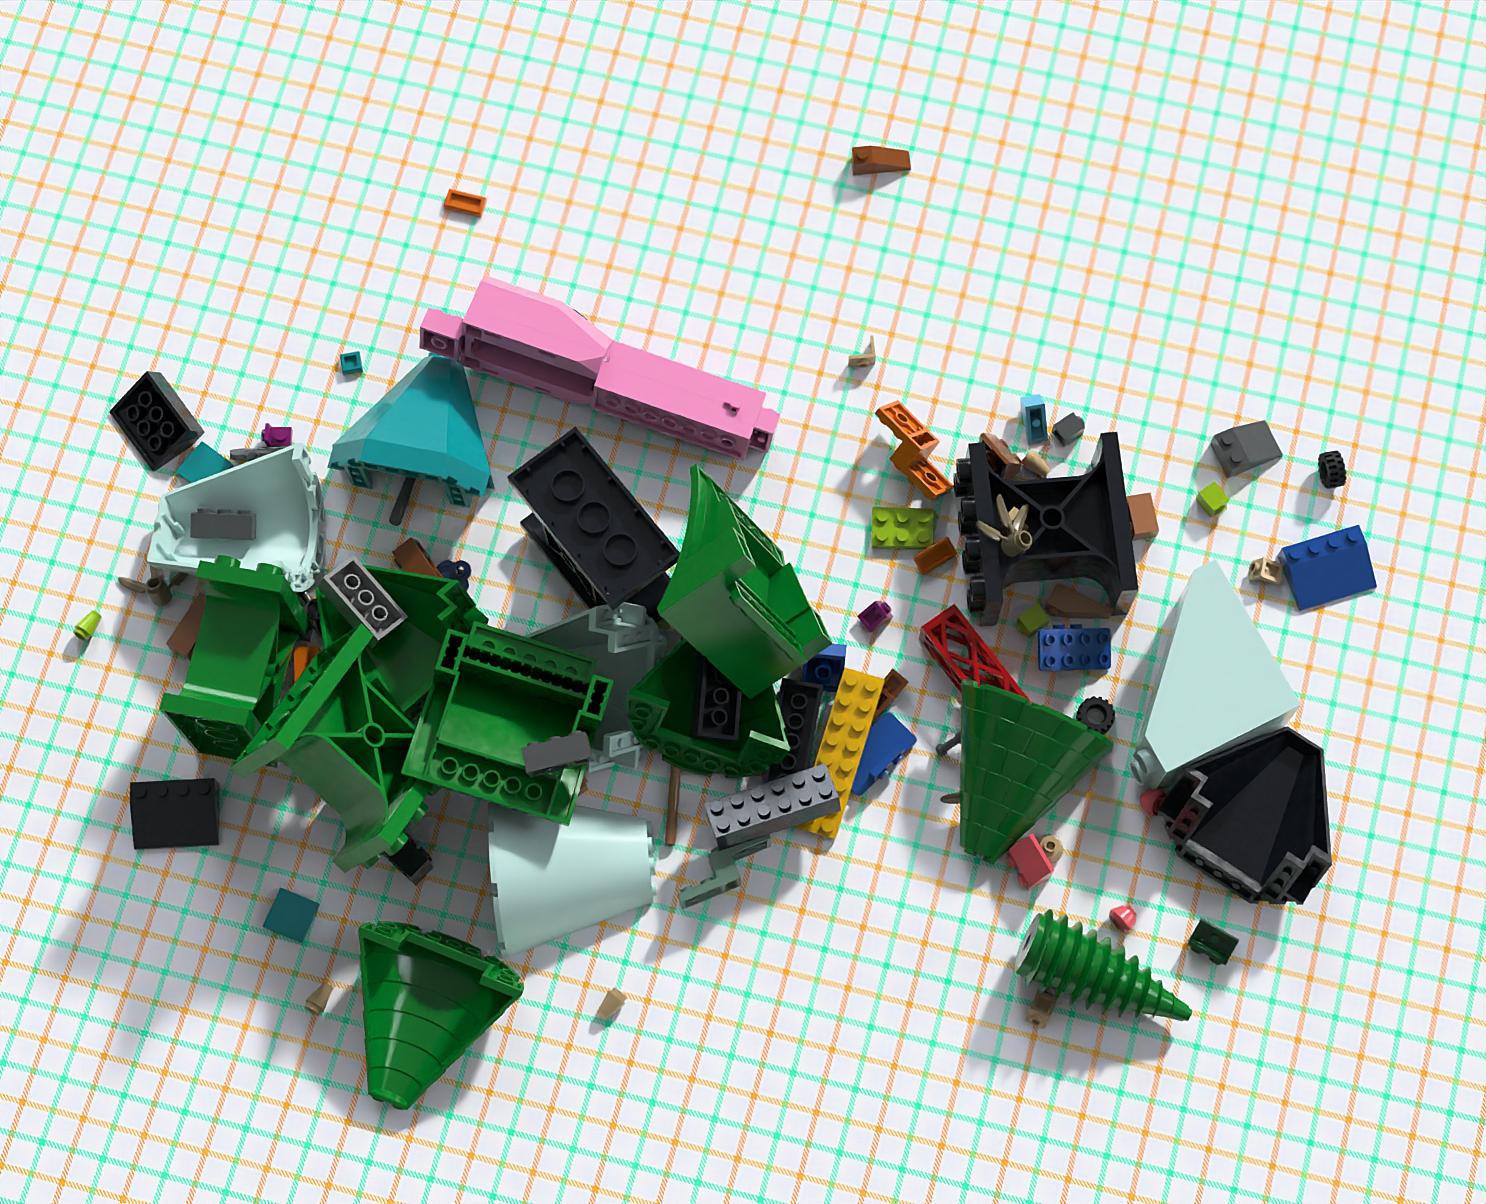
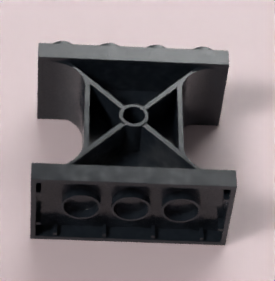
M575 426L507 476L509 484L532 511L531 514L520 521V526L588 610L606 604L612 610H615L625 602L644 606L647 610V616L657 623L662 619L657 607L671 580L665 571L677 563L680 552Z
M1104 432L1100 434L1091 460L1092 471L1080 476L1020 481L1003 479L988 464L985 442L968 443L966 457L956 459V473L953 474L955 497H963L960 501L961 511H958V530L960 536L970 535V537H965V550H962L964 575L974 574L969 580L970 589L966 591L967 609L969 614H979L980 627L997 625L1004 601L1003 590L1007 586L1018 582L1079 577L1089 578L1099 583L1109 597L1110 608L1113 609L1111 616L1128 614L1139 588L1118 432ZM999 494H1001L1006 509L1009 512L1013 507L1020 510L1025 504L1029 506L1024 523L1028 525L1027 532L1032 537V544L1029 549L1014 557H1009L1003 552L1001 539L998 542L992 540L980 531L977 526V521H981L1000 532L1001 521L996 501Z

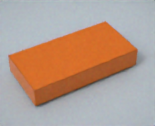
M449 189L443 206L447 210L482 218L487 198Z
M945 536L912 558L921 575H925L956 556L957 552L949 537Z

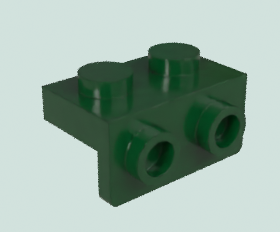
M1201 918L1188 940V945H1190V949L1195 953H1204L1209 956V960L1213 963L1226 966L1239 939Z

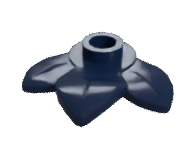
M445 560L437 566V569L444 578L458 580L465 590H468V578L472 572L468 562L463 560L456 562ZM460 567L464 569L462 574L458 573Z

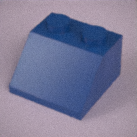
M833 643L808 660L803 665L801 681L823 685V691L837 692L845 668L847 645Z

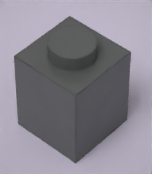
M1072 412L1053 425L1052 433L1061 445L1065 447L1083 435L1085 423L1080 416H1076Z

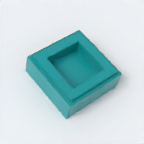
M360 351L340 354L343 375L363 372Z

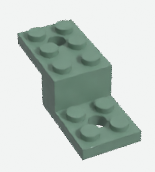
M770 835L719 851L718 847L713 848L711 853L708 854V859L715 879L710 877L700 882L701 885L696 887L690 885L681 889L678 899L682 910L740 887L741 877L735 861L771 847Z

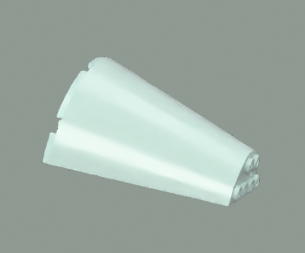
M303 443L291 445L162 494L158 504L157 517L154 521V528L157 532H154L150 539L151 545L147 554L148 564L158 569L196 575L200 560L214 563L216 555H225L238 559L241 562L240 568L256 571L258 563L278 566L283 569L282 576H285L287 581L291 583L290 586L293 592H302L309 589L315 582L313 576L320 573L324 559L326 533L321 532V523L326 521L319 479L317 473L310 470L309 464H311L312 460ZM197 508H208L210 512L216 513L217 509H230V513H238V510H250V514H256V539L190 538L191 513L197 512Z
M488 802V822L490 826L488 840L491 884H493L494 895L493 906L498 941L500 942V951L503 958L512 957L653 903V896H657L656 883H652L651 875H655L653 858L649 857L650 854H653L652 837H648V834L652 833L651 821H647L646 818L575 805L570 824L565 826Z

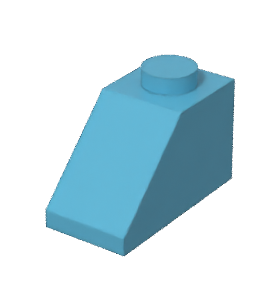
M1040 394L1020 397L1021 416L1027 442L1034 443L1048 440L1046 409Z

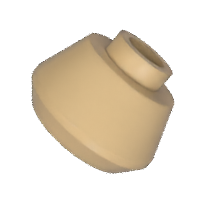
M1043 835L1037 840L1050 863H1054L1061 858L1064 849L1059 838L1054 835Z

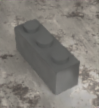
M197 508V512L191 513L190 538L256 539V514H250V510H238V513H230V509H217L216 513L210 512L208 508Z
M573 731L569 733V736L562 738L560 736L550 737L547 739L548 741L542 743L537 741L530 742L526 745L527 747L521 748L526 773L530 778L594 762L589 738L585 732Z

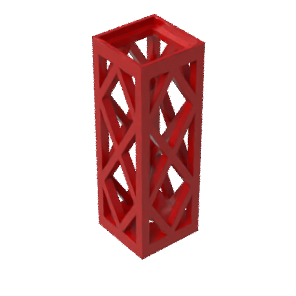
M955 604L921 626L919 640L961 694L962 679L968 680L965 676L967 675L971 677L972 681L978 682L977 686H980V681L1029 700ZM950 628L958 631L962 638L947 633L946 629ZM947 639L967 646L968 658L948 651ZM953 659L969 665L970 670L957 666ZM979 669L990 673L995 680L980 675Z

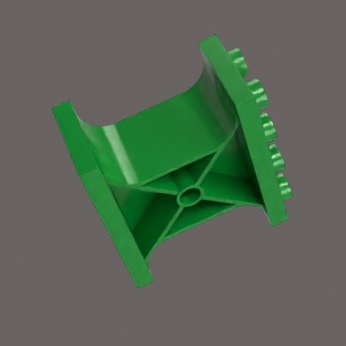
M216 555L214 563L200 560L195 576L206 591L204 613L185 683L179 695L163 693L159 710L196 753L236 760L278 705L296 640L310 642L314 626L305 613V608L301 606L298 596L293 592L290 586L291 583L287 581L285 576H282L283 569L268 563H258L256 571L240 568L241 562L238 559L225 555ZM272 760L265 766L277 768L279 761Z
M362 623L315 655L230 767L238 776L244 779L272 760L279 761L289 767L340 815L345 826V843L332 861L344 873L360 864L366 869L371 868L382 857L384 851L389 856L397 853L408 839V836L403 832L407 823L410 826L414 825L427 812L428 806L423 802L426 795L433 796L442 788L401 775L416 727L365 678L361 668V653L374 635Z

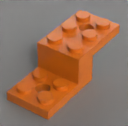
M899 400L879 407L874 414L882 424L886 425L893 432L896 438L902 441L889 458L894 463V466L908 477V480L922 491V494L931 501L950 493L954 489V485L927 459L940 441Z

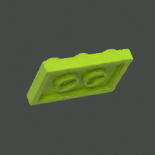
M872 507L871 548L920 550L928 548L933 544L934 509Z

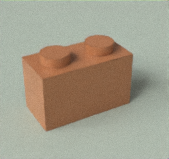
M1151 492L1127 496L1132 541L1157 537L1159 526Z

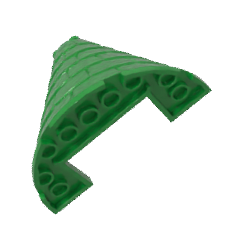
M685 638L674 647L673 651L643 676L638 684L628 691L625 711L628 712L627 722L635 737L650 752L656 750L662 754L663 761L684 771L711 777L712 773L724 774L725 778L748 777L767 771L769 765L773 763L779 764L790 751L784 731V721L773 684L751 699L742 692L738 741L723 743L690 738L697 649Z
M962 679L959 845L965 848V853L976 856V854L984 856L983 861L994 865L1020 837L1030 830L1041 817L1050 811L1081 779L1112 752L1114 744L1101 733L1087 729V725L1045 705L1029 704L1027 698L988 684L977 686L978 682Z
M378 921L377 925L372 927L373 924L368 922L362 924L358 929L361 952L359 959L364 1011L362 1012L365 1031L364 1043L368 1095L378 1102H388L398 1110H408L466 1052V1049L481 1037L505 1013V1010L522 996L524 983L519 982L520 976L512 968L495 956L484 957L480 948L453 936L435 930L422 933L421 928L407 923Z

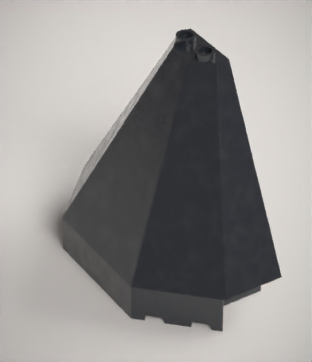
M1288 726L1183 768L1157 810L1159 816L1164 818V827L1169 839L1175 843L1176 848L1174 850L1176 855L1250 904L1268 901L1269 904L1285 905L1286 902H1296L1297 905H1303L1312 888L1316 887L1332 866L1324 749Z

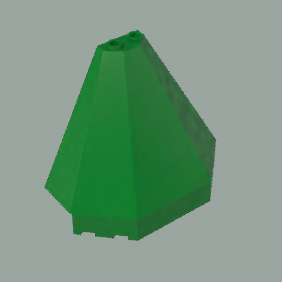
M363 565L408 618L402 626L373 649L368 644L365 646L361 653V668L367 681L413 723L422 713L448 628L470 635L474 621L488 625L489 618L476 608V604L458 580ZM317 587L315 588L324 648H326L354 628Z

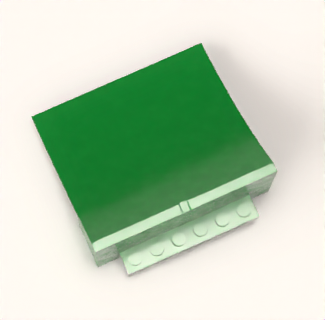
M696 463L690 467L691 499L684 541L675 570L657 610L663 619L703 656H706L722 674L751 699L799 666L807 663L808 660L833 643L821 616L810 606L792 564L789 562L785 565L783 551Z
M474 621L470 635L448 628L434 670L433 681L401 775L569 826L587 763L530 778L526 773L521 748L527 747L526 745L530 742H546L548 738L554 736L566 737L573 731L585 732L592 748L595 733L602 721L614 680L593 674L597 659Z

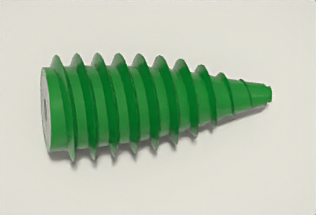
M1048 909L1044 914L1038 913L1031 922L1021 942L1013 966L1014 973L1025 977V988L1035 981L1040 983V994L1048 987L1055 989V1000L1063 993L1069 994L1070 1006L1078 998L1085 1000L1086 1011L1094 1003L1101 1004L1102 1015L1111 1007L1118 1009V1018L1125 1011L1135 1012L1136 1018L1142 1013L1152 1015L1153 1018L1154 1016H1160L1181 1022L1190 1019L1192 1009L1189 1008V1005L1174 996L1173 992L1166 990L1163 987L1162 980L1155 981L1152 979V972L1149 966L1142 970L1139 969V958L1137 955L1132 956L1128 960L1125 959L1126 953L1123 945L1117 947L1114 951L1111 950L1112 943L1110 937H1105L1102 941L1098 942L1096 929H1091L1088 933L1083 934L1081 921L1069 927L1068 916L1063 914L1055 920L1053 919L1052 909Z

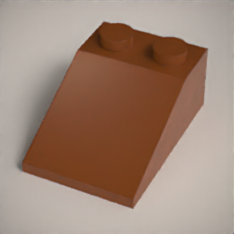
M984 432L980 434L978 443L985 442L987 461L991 469L998 476L1006 480H1010L1021 470V460L1016 454H1012L1008 450L1006 442L993 434Z

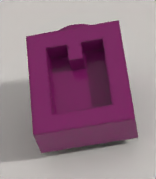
M265 423V429L261 431V439L267 447L292 445V427H271L270 423Z
M874 601L857 617L869 632H873L887 619L893 618V615L891 614V607L885 601Z

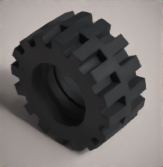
M1338 450L1321 453L1318 457V472H1320L1322 484L1327 489L1346 484V466L1343 462V457H1341L1342 454Z
M1092 696L1080 704L1076 719L1087 725V729L1097 731L1103 735L1109 731L1114 723L1115 710H1113V705L1109 704L1107 699L1103 700L1100 696L1098 698ZM1096 708L1101 710L1104 714L1103 722L1100 724L1090 722L1087 718V712L1090 709Z

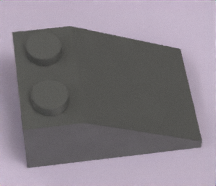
M1265 420L1232 427L1213 436L1210 443L1227 478L1283 456Z

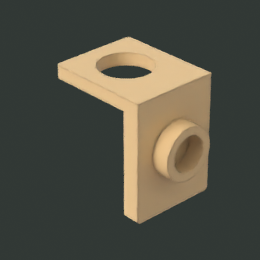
M870 335L871 353L849 355L848 367L857 366L864 368L875 364L876 353L873 335Z

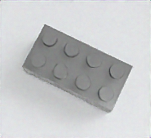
M354 555L323 577L317 586L353 628L362 623L374 635L368 642L371 649L402 626L408 618Z

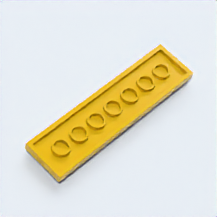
M844 668L814 764L815 767L826 763L839 796L841 811L796 825L795 828L836 840L885 679Z

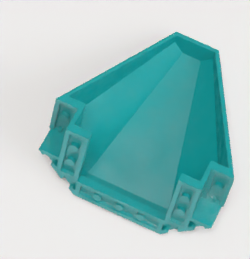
M430 352L428 357H424L332 445L327 468L346 471L352 486L372 489L373 479L369 470L443 483L450 504L470 508L473 496L484 498L486 488L495 489L463 365H460V359L458 358V361Z

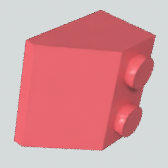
M1033 833L1014 845L1007 852L1008 857H1006L1009 866L1012 869H1016L1019 874L1017 876L1019 883L1022 887L1026 886L1028 891L1051 878L1054 868Z

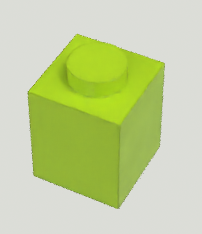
M1215 481L1198 492L1195 499L1210 518L1215 514L1218 516L1223 514L1228 509L1227 505L1230 501Z
M1037 603L1018 616L1016 627L1022 635L1025 634L1027 638H1030L1038 633L1039 630L1047 627L1050 618Z

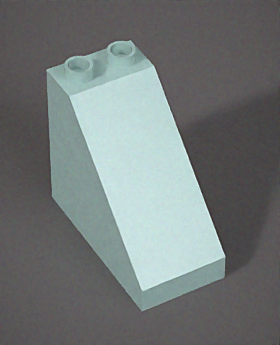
M1216 559L1193 570L1179 599L1133 755L1135 761L1130 763L1131 771L1141 786L1149 783L1152 789H1162L1174 783L1183 768L1285 727L1301 706L1299 699Z

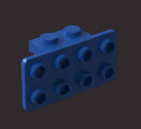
M1065 624L1052 625V629H1041L1038 631V669L1040 671L1100 670L1111 668V631L1109 628H1082V624H1070V628H1065Z
M887 712L870 728L851 789L857 796L863 795L878 779L882 780L890 772L889 769L893 765L897 766L904 759L903 755L917 742L916 736L892 713Z

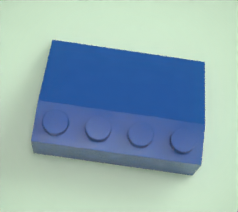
M1359 524L1283 547L1277 555L1280 564L1284 565L1283 571L1299 611L1377 588L1367 542Z

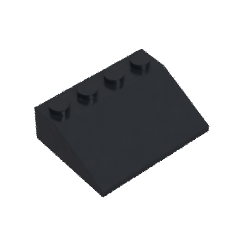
M146 371L109 411L154 472L190 448L205 433L161 372Z
M215 778L130 782V813L134 850L219 845V782Z

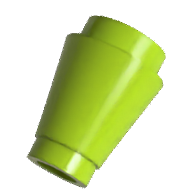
M91 610L74 626V635L83 641L91 639L102 616L98 612Z

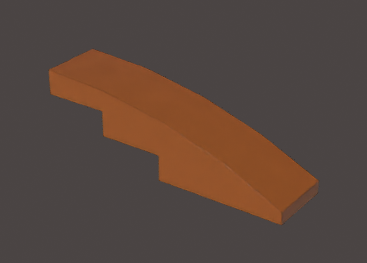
M894 668L884 678L885 683L872 724L909 683Z

